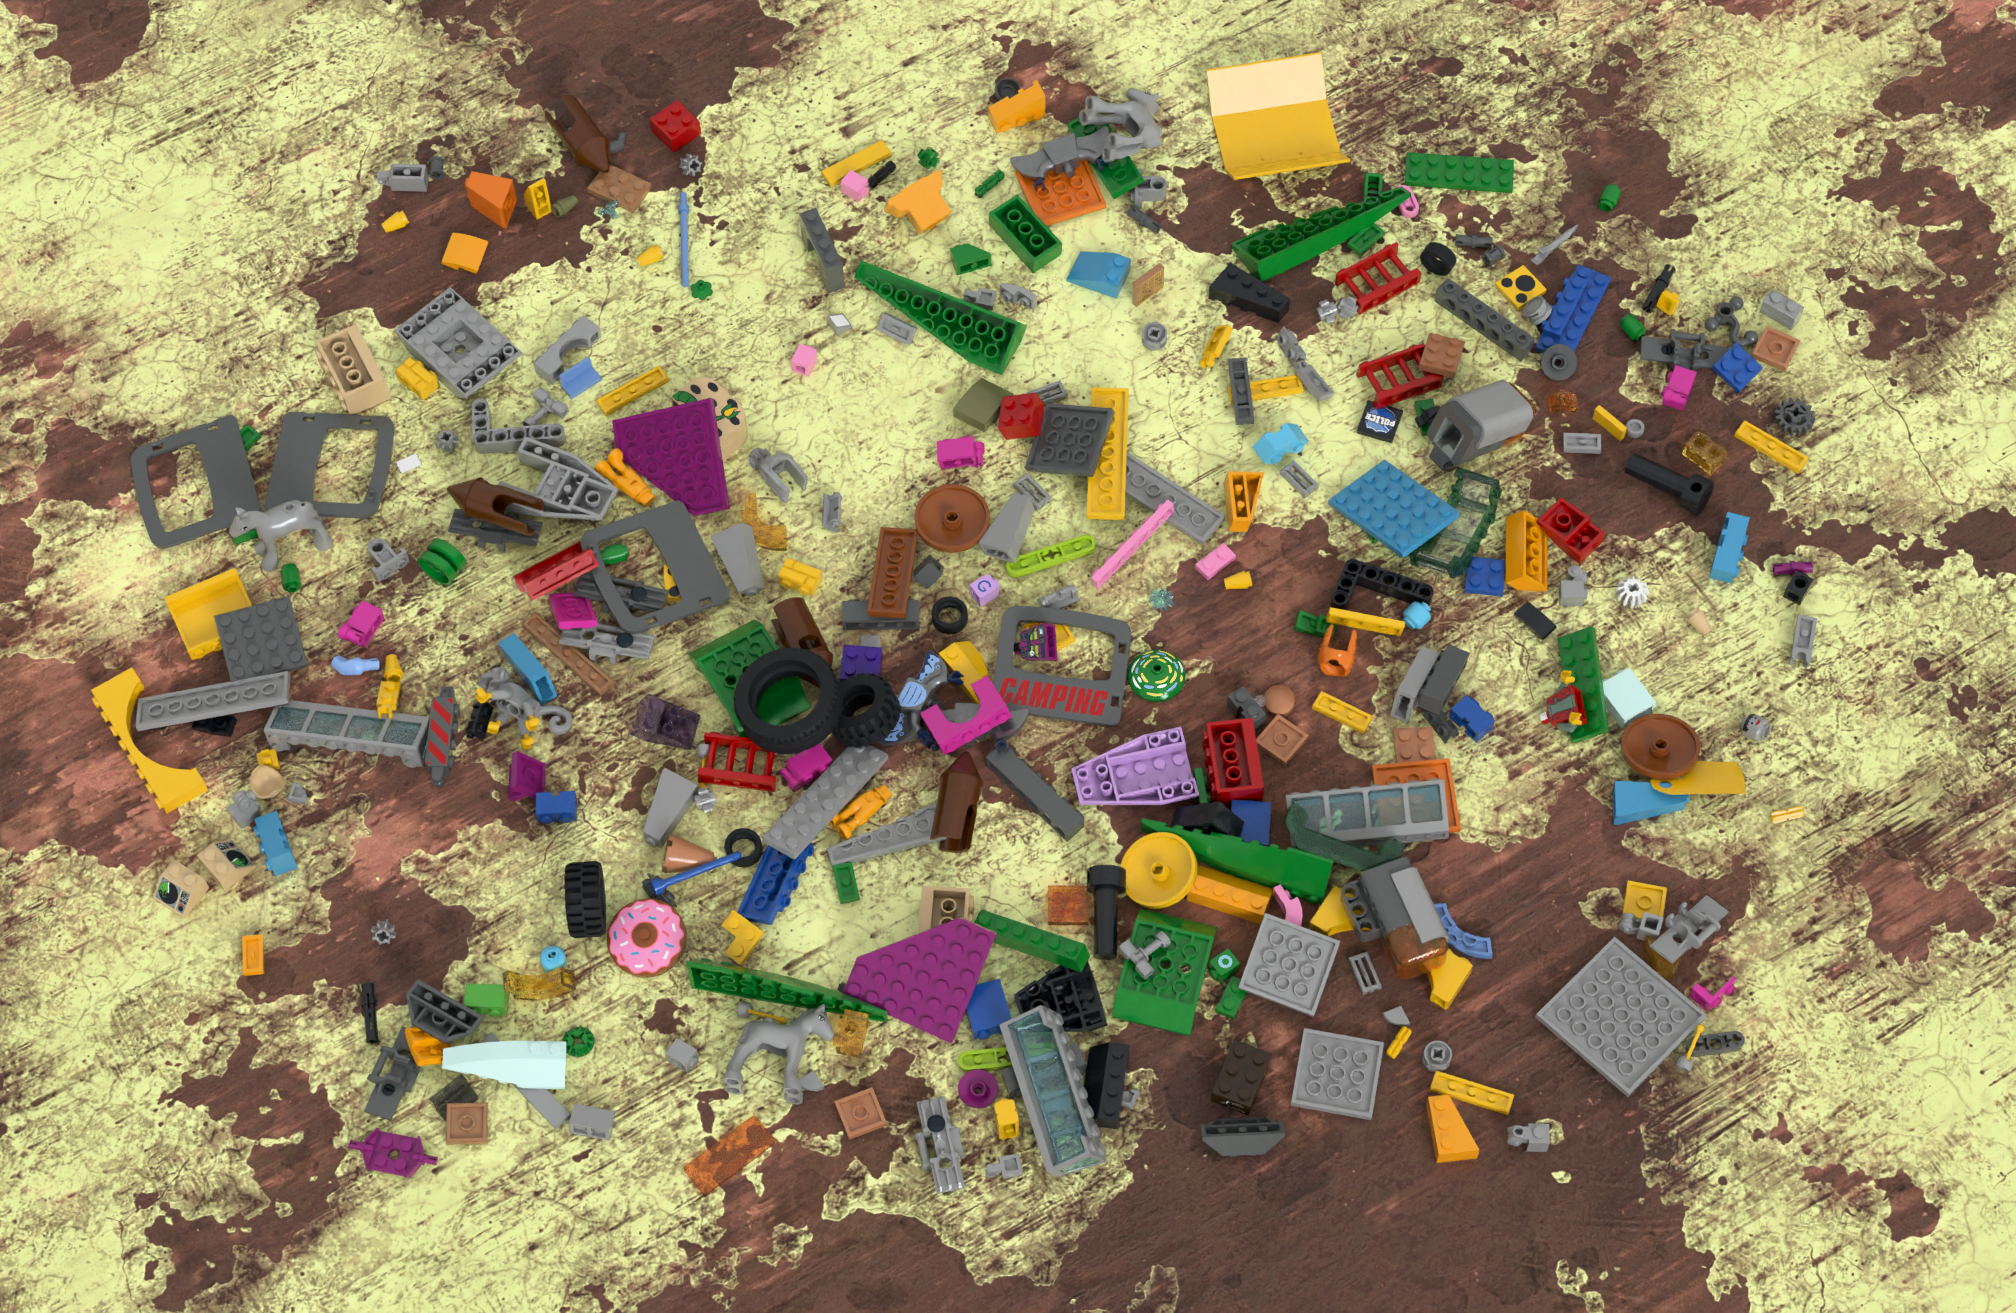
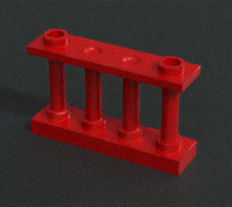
M1397 242L1386 245L1382 250L1346 269H1341L1336 274V286L1345 282L1356 296L1357 313L1359 315L1420 283V270L1418 268L1412 271L1408 270L1398 258L1399 244ZM1391 259L1402 273V276L1397 279L1393 278L1382 262ZM1376 267L1387 281V284L1378 286L1367 273V270ZM1360 275L1372 292L1363 294L1352 281V278Z
M1424 343L1412 345L1408 349L1369 362L1365 361L1359 365L1356 377L1367 376L1376 391L1373 402L1376 410L1441 388L1444 379L1443 375L1421 370L1425 377L1415 379L1406 364L1407 361L1415 359L1419 366L1425 348ZM1399 365L1408 383L1399 384L1389 367ZM1382 370L1393 388L1383 390L1373 373Z
M579 541L514 575L513 578L520 592L526 591L530 600L533 601L598 567L599 564L590 548L582 551Z
M705 732L704 741L705 744H709L706 766L698 768L699 783L775 792L776 777L771 775L775 756L774 752L758 747L751 739L746 737L723 735L718 732ZM717 746L729 747L726 766L723 770L713 768ZM736 748L748 750L744 772L733 771ZM756 751L767 752L764 774L762 775L752 773Z

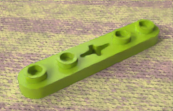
M1082 535L1020 555L1015 563L1007 562L1006 572L1009 576L1017 578L1089 555L1094 552L1096 541L1091 535ZM1048 554L1054 555V559L1048 557Z
M1052 1043L1025 1045L1030 1059L1058 1051L1056 1045ZM1007 1047L964 1051L958 1057V1066L964 1072L976 1069L985 1071L1001 1070L1011 1067L1012 1063L1003 1059L1006 1057V1054H1009ZM1058 1057L1034 1063L1032 1066L1054 1064Z

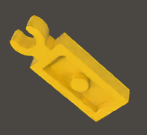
M1229 324L1215 327L1202 353L1203 358L1199 362L1203 369L1207 365L1211 368L1214 365V359L1222 354L1223 348L1233 330Z
M381 681L376 703L378 718H381L383 714H388L390 719L393 717V711L397 709L401 689L400 682Z

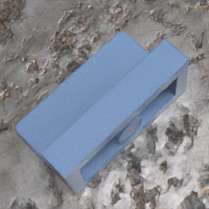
M587 357L560 374L559 381L561 388L572 400L600 382L601 376L592 367L591 359Z

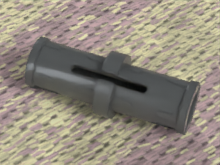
M1133 205L1127 211V216L1139 222L1141 227L1145 226L1155 234L1160 231L1162 224L1152 219L1150 214L1143 213Z
M1456 234L1455 246H1470L1472 249H1475V247L1491 249L1493 237L1476 236V234L1472 236Z

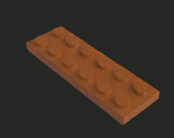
M880 528L867 616L906 619L918 540L916 529Z

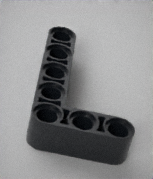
M1349 559L1346 561L1332 593L1330 607L1347 610L1357 585L1409 604L1416 601L1419 603L1425 602L1428 606L1432 603L1434 591L1426 583L1356 559Z

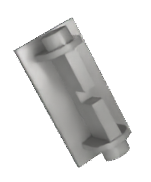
M1284 326L1277 335L1276 340L1289 363L1293 366V363L1298 360L1305 361L1306 353L1301 345L1296 346L1299 342L1294 332L1290 331V329L1286 330Z
M834 492L831 496L824 493L822 527L837 533V528L841 524V510L839 508L841 507L842 496L839 492Z
M1068 585L1037 599L1041 607L1061 609L1080 601L1076 594L1077 589L1075 585Z

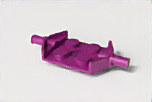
M376 1128L364 1142L350 1140L348 1146L349 1149L360 1150L366 1169L409 1178L425 1163L437 1165L438 1157L429 1156L424 1153L420 1136L417 1138L383 1132L379 1128ZM391 1152H400V1155L397 1159L393 1160L389 1158V1154Z

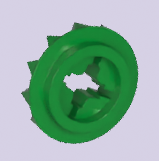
M581 1025L579 1027H572L567 1032L565 1031L562 1039L563 1042H566V1053L573 1057L587 1055L593 1049L595 1043L592 1032ZM573 1037L577 1039L582 1037L581 1040L583 1044L577 1043L576 1045H574L575 1041Z

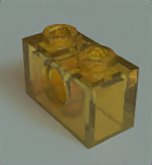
M845 1009L844 1015H840L838 1021L840 1031L839 1034H835L833 1041L837 1054L856 1058L861 1057L870 1022L869 1014ZM848 1031L855 1032L853 1036L846 1035Z

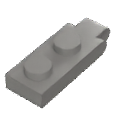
M1304 360L1293 363L1295 374L1317 401L1329 399L1333 396L1334 392L1312 365H1308Z

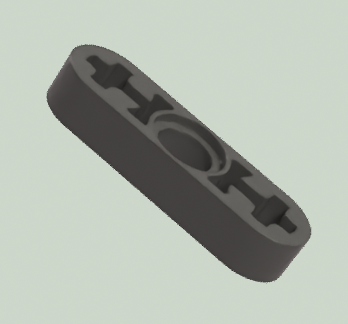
M1738 1031L1701 1035L1696 1042V1046L1700 1047L1698 1051L1695 1048L1693 1049L1691 1057L1739 1051L1744 1045L1745 1038ZM1694 1037L1688 1039L1685 1046L1686 1052H1688ZM1732 1038L1739 1041L1737 1045L1734 1042H1730ZM1711 1040H1718L1721 1047L1717 1049L1712 1048L1709 1042Z

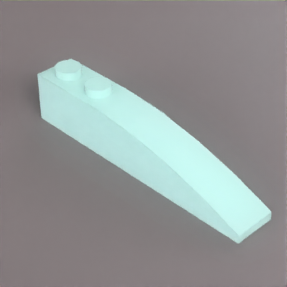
M499 1041L443 1049V1069L467 1075L471 1073L479 1075L480 1078L484 1079L488 1077L496 1079L500 1083L516 1084L517 1087L565 1089L566 1042Z

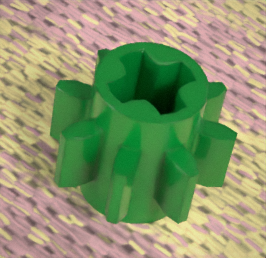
M927 147L925 150L921 148L917 155L920 159L918 163L926 169H930L932 166L936 168L940 162L938 160L939 153L930 147Z

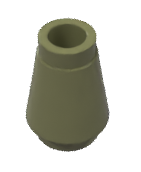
M574 195L556 200L551 205V211L558 218L564 217L578 204V200Z

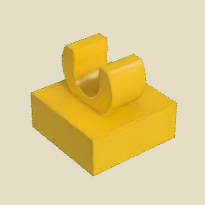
M1665 290L1662 292L1656 306L1671 316L1680 302L1678 299L1679 295Z
M265 749L256 754L259 766L266 765L275 770L280 769L275 749Z

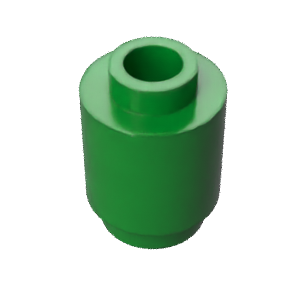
M1610 184L1604 187L1598 201V206L1601 210L1611 212L1616 207L1621 195V190L1618 186Z
M1627 314L1621 319L1619 323L1621 329L1632 341H1640L1641 337L1646 335L1645 326L1635 316Z
M622 542L604 547V550L600 551L605 565L626 561V556H629L628 548L626 545H622Z
M293 563L285 564L280 571L282 587L289 593L297 592L302 587L299 568Z

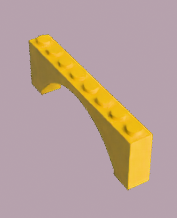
M131 667L92 689L94 697L91 699L96 708L101 707L103 710L100 714L104 721L111 723L109 728L114 737L118 735L121 739L118 743L122 750L129 752L127 757L132 766L136 764L139 768L136 772L140 779L147 781L145 786L150 795L154 793L157 797L154 801L158 808H163L168 814L208 791L196 768L185 770L160 765L144 756L134 745L131 736V717L135 703L140 693L145 689L136 672Z
M1334 885L1310 921V930L1325 936L1353 930L1341 903L1342 887L1338 888ZM1349 893L1345 894L1349 898L1354 897ZM1360 910L1353 911L1356 915L1362 914ZM1364 927V928H1362L1361 930H1370V929ZM1449 948L1446 949L1445 953L1438 956L1436 964L1432 963L1429 955L1425 957L1426 962L1422 963L1431 985L1430 1001L1445 1010L1449 1008L1471 974L1473 967L1469 960L1456 956Z

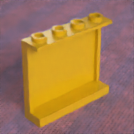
M236 568L164 597L191 660L200 659L208 653L222 649L214 618L215 615L252 606Z

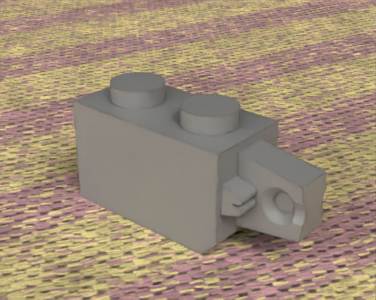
M392 164L390 170L377 172L378 184L390 186L391 191L427 192L429 175L426 165Z

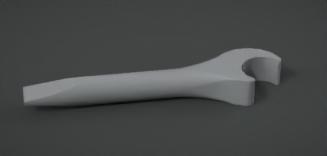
M1578 224L1565 231L1549 245L1539 248L1538 254L1530 260L1535 265L1542 263L1555 248L1571 237L1577 230Z

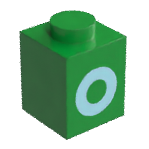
M1229 949L1211 959L1208 965L1209 975L1212 979H1217L1220 984L1240 970V962Z

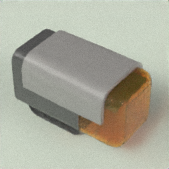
M1499 380L1450 398L1446 404L1440 407L1428 429L1427 436L1434 446L1429 458L1442 471H1445L1481 455L1518 442L1535 416L1536 408L1514 384L1505 380Z
M1402 857L1366 870L1360 874L1358 880L1347 883L1342 887L1341 903L1357 938L1362 942H1369L1379 938L1394 973L1399 979L1409 980L1439 969L1445 964L1449 937L1417 868L1412 867L1408 857ZM1352 893L1354 897L1349 898L1345 894ZM1360 910L1362 914L1356 915L1353 911ZM1366 927L1369 928L1371 931L1363 932L1361 929Z

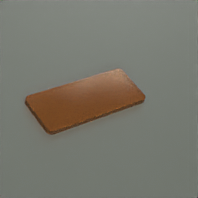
M751 1116L684 1167V1171L701 1193L708 1195L775 1144V1139L756 1116Z

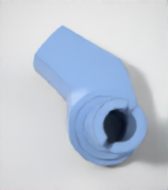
M338 655L333 658L331 666L342 675H361L363 671L378 670L379 660L378 658L362 660L359 657L348 660Z

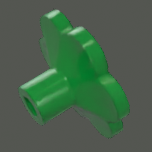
M698 280L695 284H692V297L705 300L707 296H711L713 293L711 283Z

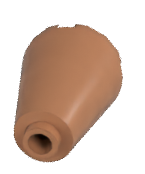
M669 834L663 858L665 862L664 866H662V872L682 873L716 860L717 857H714V852L674 834Z

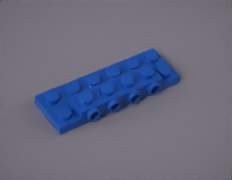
M1578 264L1570 278H1565L1562 285L1564 288L1563 292H1558L1555 299L1557 303L1556 305H1551L1552 311L1549 319L1543 321L1541 325L1543 333L1535 346V351L1543 354L1550 346L1563 344L1570 347L1575 353L1612 277Z
M810 843L795 860L768 845L737 912L751 922L772 925L778 911L783 912L784 908L790 905V895L793 890L798 888V877L800 873H804L806 870L805 862L807 857L813 854V844Z

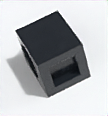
M1796 571L1787 585L1783 597L1801 605L1812 585L1813 579L1805 573Z

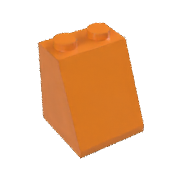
M471 171L469 178L467 177L465 180V188H467L468 192L467 198L470 200L471 207L500 227L507 229L517 202L513 179Z

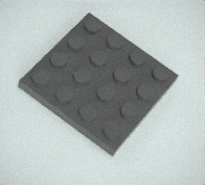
M1046 403L1041 435L1035 436L1025 469L1031 472L1093 477L1115 411L1112 408Z
M289 596L214 616L231 683L236 680L285 671L290 672L308 667Z

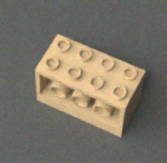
M356 324L315 341L317 346L315 353L318 357V362L321 369H324L328 382L332 384L334 394L339 398L343 411L347 410L349 414L355 415L391 399L385 378Z
M922 886L918 933L959 917L972 921V916H974V896H970V888Z

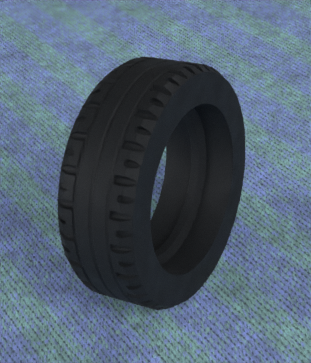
M782 648L762 655L742 673L734 692L735 713L748 738L758 747L777 754L803 752L821 743L836 727L843 710L842 689L833 669L820 655L802 648ZM802 676L810 678L818 684L820 688L819 700L814 709L800 721L779 726L765 723L760 719L757 712L759 700L763 693L775 682L787 677Z

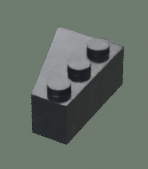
M1216 801L1214 803L1177 807L1170 827L1179 825L1183 826L1186 831L1193 832L1195 828L1202 830V834L1206 835L1215 832L1239 837L1244 821L1226 808L1225 804Z

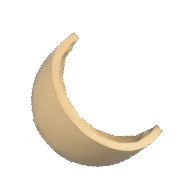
M257 766L251 773L250 788L256 797L260 799L272 798L285 787L282 775L270 766Z

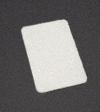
M417 454L397 461L396 464L400 472L404 473L420 466L421 462Z

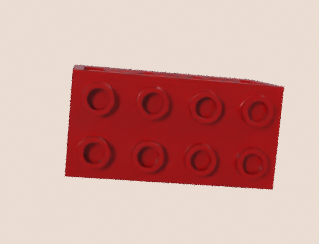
M1253 718L1206 723V730L1202 731V748L1206 754L1204 759L1205 767L1208 768L1209 773L1207 774L1208 785H1211V803L1218 801L1225 804L1226 808H1231L1232 800L1262 802L1264 784Z

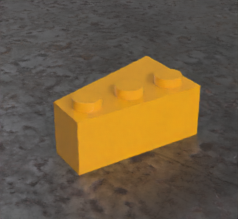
M1038 80L1032 82L1033 86L1026 90H1023V88L1019 89V93L1010 99L1007 96L988 107V118L996 134L1045 117V94Z
M1227 472L1223 485L1229 532L1248 531L1254 515L1264 472Z
M1450 1096L1428 1097L1426 1107L1436 1163L1477 1159L1479 1148Z

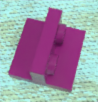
M519 751L512 753V763L509 768L508 799L514 802L529 796L536 800V793L545 792L546 764Z

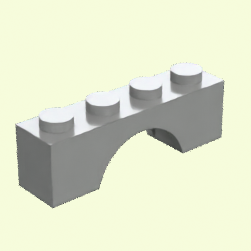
M584 315L579 320H576L567 332H563L560 338L554 344H551L542 356L535 360L536 374L553 385L559 379V375L564 372L561 362L563 356L574 348L583 347L590 349L601 338L600 327Z

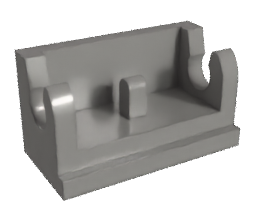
M575 1104L569 1120L570 1133L610 1141L615 1123L613 1121L615 1111Z

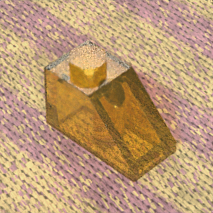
M1647 935L1643 948L1651 968L1664 979L1672 980L1683 955L1673 964L1650 947L1656 939Z

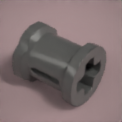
M433 156L429 159V177L431 179L440 180L445 177V172L443 171L445 160L443 157Z
M1499 244L1493 246V249L1481 253V258L1486 266L1491 267L1495 261L1505 258V252Z

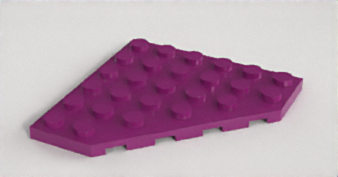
M713 398L612 420L616 448L623 452V461L628 463L640 475L645 476L658 489L668 494L671 499L683 502L689 513L693 516H700L730 509Z
M959 917L875 951L863 954L856 958L843 994L888 1011V1015L952 1043L997 933L963 917Z

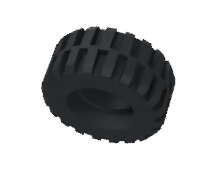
M860 673L855 677L852 675L847 680L839 682L843 695V710L838 724H836L832 731L835 738L845 746H854L855 748L868 747L874 742L877 744L883 737L886 738L890 734L889 732L896 727V722H898L901 712L900 702L887 680H884L879 675ZM866 705H871L870 708L862 714L852 716L858 709Z
M598 861L571 862L565 866L564 875L565 909L569 934L573 938L601 937L606 932V897L602 865Z

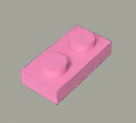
M1222 543L1196 563L1195 568L1209 580L1234 561L1236 555Z

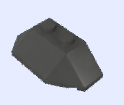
M419 979L415 981L406 993L412 1025L445 1044L472 1035L484 1020V1016Z
M1264 1117L1223 1118L1201 1125L1202 1141L1222 1156L1262 1155L1285 1137L1283 1121H1275Z

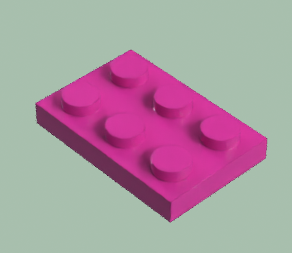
M574 592L549 594V603L559 629L569 630L571 628L588 629L590 627H597V618L589 599L574 596Z

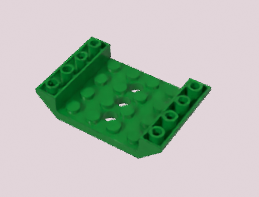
M755 619L688 654L696 669L701 670L732 719L734 729L739 737L746 738L748 736L742 728L734 709L736 685L742 673L752 662L762 655L778 649L763 624ZM792 676L775 682L763 693L758 703L757 712L763 722L771 725H780L810 709L811 705L800 681L796 676ZM731 678L736 680V683L733 685L726 683Z
M1140 909L1130 939L1136 949L1139 947L1142 949L1146 948L1155 941L1154 936L1160 931H1163L1168 936L1171 944L1164 949L1159 947L1148 955L1152 960L1149 964L1154 969V972L1145 980L1135 970L1136 965L1132 960L1125 958L1116 992L1112 1018L1190 1036L1218 927ZM1163 961H1168L1171 964V967L1168 969H1163L1160 966V963ZM1188 966L1191 971L1184 974L1180 971V967Z

